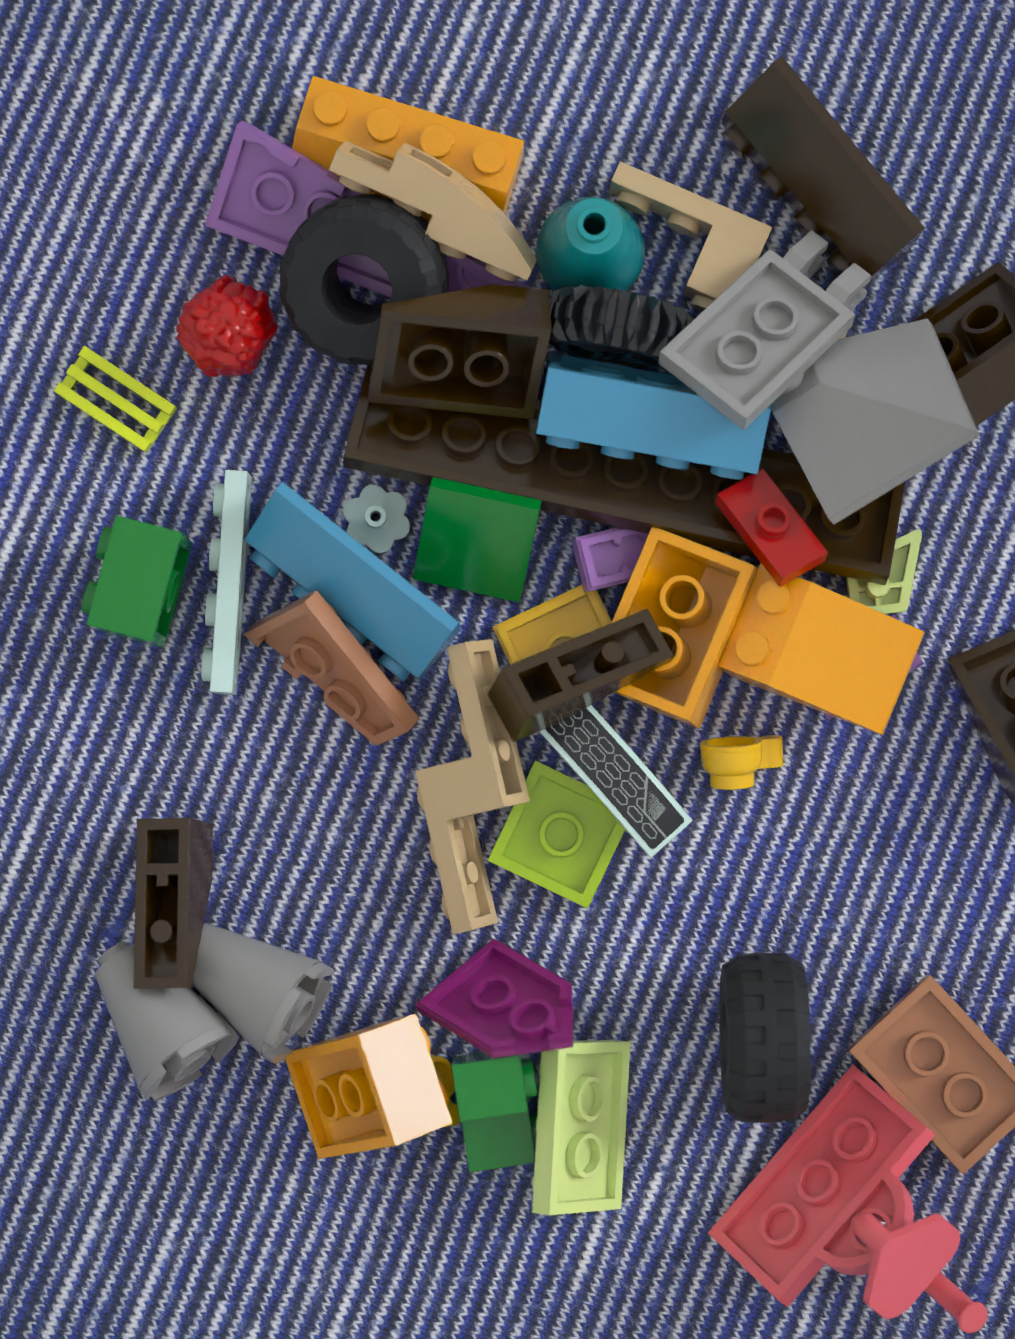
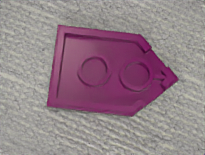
M494 938L415 1004L418 1012L493 1058L573 1047V989L571 983Z

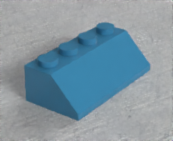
M551 352L536 434L547 435L546 443L561 448L578 449L580 442L601 445V453L611 457L633 459L634 453L639 452L657 456L656 463L662 466L688 469L689 462L710 465V472L714 475L730 479H743L744 472L758 474L771 407L769 406L743 431L670 373Z
M281 482L275 489L245 538V541L255 549L249 556L251 561L273 578L280 571L285 573L298 584L292 593L299 599L317 590L324 600L335 609L338 617L341 618L340 620L361 645L366 640H369L384 652L378 662L403 682L409 674L421 681L461 631L457 620L284 482Z

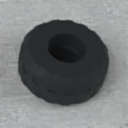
M362 193L357 196H344L332 200L314 211L291 237L287 249L282 256L279 269L281 302L289 317L288 320L295 331L317 352L323 353L337 362L349 365L361 364L372 366L382 304H365L349 296L342 287L337 274L338 258L357 254L368 256L379 263L388 274L392 287L391 300L387 303L446 293L449 288L446 254L441 252L440 246L435 240L431 239L428 234L425 235L429 223L422 216H414L406 209L394 203L392 199L378 196V194Z
M785 953L737 954L736 957L722 965L720 975V1061L725 1111L739 1119L740 1122L777 1123L793 1121V1119L807 1111L811 1087L810 1007L804 965Z

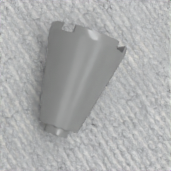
M205 923L203 924L192 986L263 1058L277 1064L287 1058L292 1052L291 1049L284 1046L291 1036L297 1034L304 1038L312 1027L332 987V984L326 981L324 977L333 975L334 969L322 961Z
M125 941L120 942L106 950L99 957L98 961L101 966L96 971L95 977L138 1089L147 1101L150 1096L154 1101L160 1100L194 1082L203 1075L200 1068L211 1058V1055L218 1063L236 1045L239 1035L233 1026L191 988L134 989V944L129 946Z

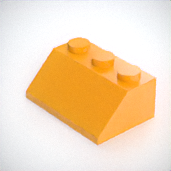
M651 528L612 623L648 609L674 657L668 663L614 693L650 710L700 729L724 672L718 664L758 570L755 565L665 530Z

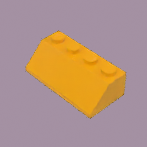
M312 76L292 149L329 170L336 150L345 141L392 161L399 148L406 142L434 156L459 172L483 191L505 214L524 157V140L316 76ZM373 189L371 190L370 194H378V196L392 199L391 197L385 194H382ZM423 211L422 217L429 223L432 215Z

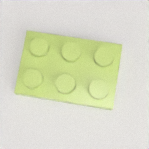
M621 1040L573 1041V1047L541 1051L538 1117L536 1120L535 1170L532 1182V1213L550 1216L621 1209L631 1042Z

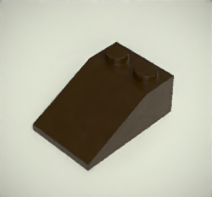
M490 284L382 304L369 384L368 402L533 419L551 333L549 291Z
M1014 630L948 658V666L994 772L1015 808Z

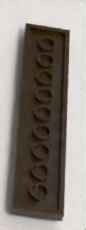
M367 366L343 457V467L427 486H430L432 477L542 500L540 507L542 511L649 534L651 528H659L703 546L756 557L715 504L718 493L753 473L744 472L743 479H730L712 474L710 472V465L689 462L688 469H676L657 464V456L635 452L633 459H622L602 454V446L580 442L578 449L550 445L546 443L547 435L536 434L542 403L540 399H537L533 419L368 402L372 366ZM763 448L758 471L762 468L766 471L828 551L825 562L814 567L812 570L886 585L891 571L905 481L836 524H833L823 510L796 456Z

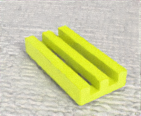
M83 346L78 354L79 358L74 365L71 364L66 372L67 376L62 383H58L54 392L128 442L148 453L177 410V407L86 346ZM90 364L159 409L160 413L156 419L85 373ZM80 382L148 427L149 429L144 437L74 392L73 389L76 384Z

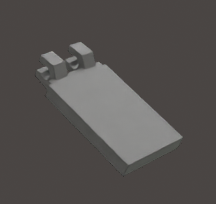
M811 230L790 248L783 258L769 249L660 351L658 363L744 431L852 327L855 313L852 310L866 297L867 290L863 287L870 282L871 275L856 263H853L830 284L826 291L823 290L810 278L823 266L825 258L821 255L827 250L828 242Z

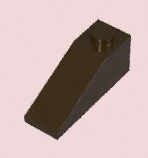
M645 609L503 667L489 690L488 696L512 741L515 742L570 718L668 663L674 655L649 610Z
M193 818L137 819L134 989L191 988L212 883V823Z

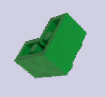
M485 1052L454 1056L452 1072L459 1118L463 1127L469 1173L535 1163L534 1148H536V1120L538 1114L529 1115L527 1103L528 1097L537 1096L532 1058L521 1059L520 1054L493 1058Z

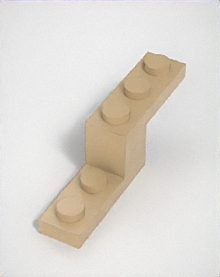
M621 161L611 180L609 193L617 196L616 203L626 210L639 215H646L647 211L650 210L668 218L666 224L681 234L696 237L698 232L708 236L683 296L692 299L690 306L701 313L759 259L772 229L767 224ZM847 332L844 335H842L839 339L845 338Z
M492 639L464 642L447 647L450 660L448 675L452 686L457 690L462 712L461 731L465 741L469 744L472 757L415 771L418 781L417 799L421 809L425 812L431 838L429 843L430 855L438 868L443 890L442 907L445 916L450 920L453 934L498 923L474 815L530 802L517 743L512 741L488 696L489 690L500 673Z

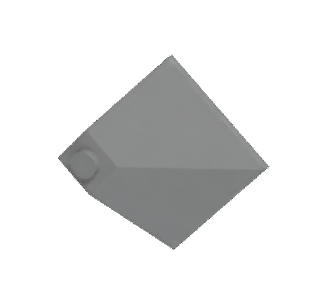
M928 319L838 339L770 405L823 510L833 524L846 518L979 436L935 329Z

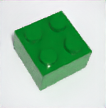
M116 515L113 527L105 526L98 542L96 558L103 560L98 582L90 580L84 594L82 613L89 614L86 625L103 633L165 649L193 542L182 532Z

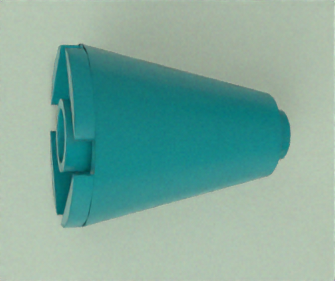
M581 197L562 204L547 217L538 235L536 258L543 280L554 291L566 286L577 287L579 285L587 287L599 286L607 289L617 288L621 291H627L635 283L643 268L645 243L638 223L625 208L605 198Z

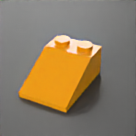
M760 563L718 666L733 678L883 736L925 633L918 628L800 577L779 587Z
M416 1014L382 1022L292 1050L287 1058H285L318 1159L396 1146L453 1123L448 1111L449 1098L442 1082L438 1080L430 1057L431 1045L429 1037L423 1027L419 1025Z

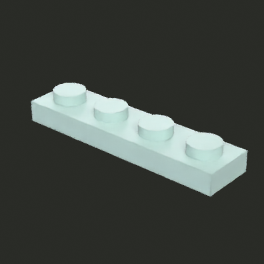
M225 470L224 484L216 483L214 487L213 515L222 517L221 538L211 539L209 570L218 572L217 593L207 594L205 624L206 626H214L213 648H204L201 668L202 681H210V692L214 694L237 695L248 546L245 538L249 531L252 477L248 471Z

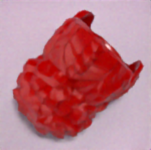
M224 275L216 279L210 287H206L201 292L195 294L190 302L184 303L182 313L179 316L180 323L176 326V332L179 333L176 338L180 346L195 361V365L203 370L206 376L218 377L219 375L241 377L244 374H251L257 369V362L262 357L263 351L277 334L278 324L274 320V313L271 312L269 306V295L265 291L256 290L250 285L237 282L236 277Z

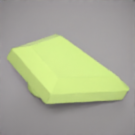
M916 529L896 539L890 576L886 585L846 577L848 598L883 614L907 612L922 531Z

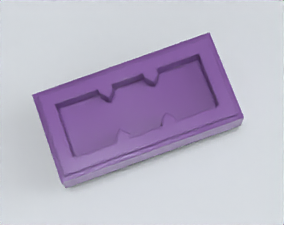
M617 527L571 539L584 593L629 582L649 534Z

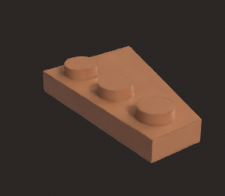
M317 590L256 621L243 634L257 647L265 641L286 659L281 667L295 679H298L303 674L324 690L325 704L375 746L407 733L420 719L406 702L404 695L393 686L373 661L368 650L356 640L340 620L335 609L324 600Z

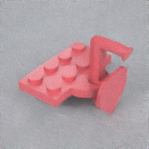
M853 1064L708 1232L713 1239L786 1307H789L824 1265H827L841 1274L859 1276L868 1274L863 1300L883 1318L891 1319L901 1315L925 1291L957 1320L958 1326L963 1332L974 1333L979 1331L987 1321L988 1312L984 1304L974 1302L940 1272L957 1251L960 1243V1232L940 1214H932L913 1222L914 1209L911 1195L899 1179L933 1139L935 1134Z

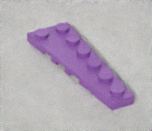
M240 121L236 125L205 226L283 256L293 234L314 211L332 200L344 196H357L362 193L342 185L339 182L340 176L334 172L329 171L327 168L250 123ZM357 254L338 258L337 274L339 278L391 297L392 287L389 276L379 263L368 256ZM467 254L464 259H457L446 255L447 270L449 271V288L447 292L490 284L530 288L517 279L516 281H508L489 273L485 269L486 262Z

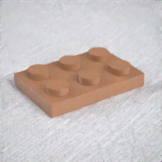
M929 974L923 977L847 1048L850 1054L886 1093L935 1134L931 1140L933 1144L963 1175L1015 1127V1066Z

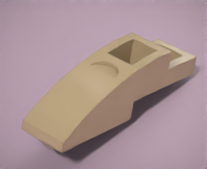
M345 141L336 150L329 171L341 175L339 182L342 185L363 194H370L372 189L391 197L394 203L406 209L414 216H422L423 211L431 214L432 217L425 235L428 234L431 239L439 244L442 253L457 259H464L467 254L486 262L485 269L504 280L516 281L517 276L528 280L537 258L524 237L505 213L483 191L459 172L434 156L406 142L399 148L393 161L348 141Z

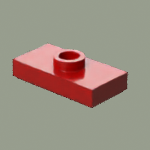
M763 468L758 471V474H752L717 494L715 504L779 587L825 562L828 551Z

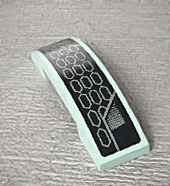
M592 705L570 718L538 732L614 815V818L650 858L693 821Z

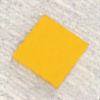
M580 585L492 628L511 665L611 624L612 621L597 590L584 593L583 587Z

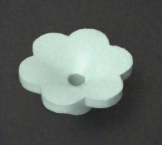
M371 484L366 486L359 498L350 499L344 506L343 514L349 522L347 533L361 545H368L375 553L383 554L388 552L392 548L394 540L404 539L410 531V522L404 515L407 508L405 498L397 492L386 493L379 485ZM373 513L381 515L378 521L371 520Z

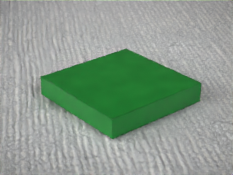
M432 477L413 579L520 603L542 500Z

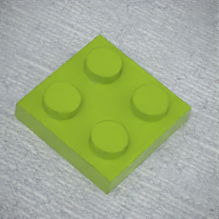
M535 760L525 781L530 802L513 806L487 861L588 909L625 829L586 784Z

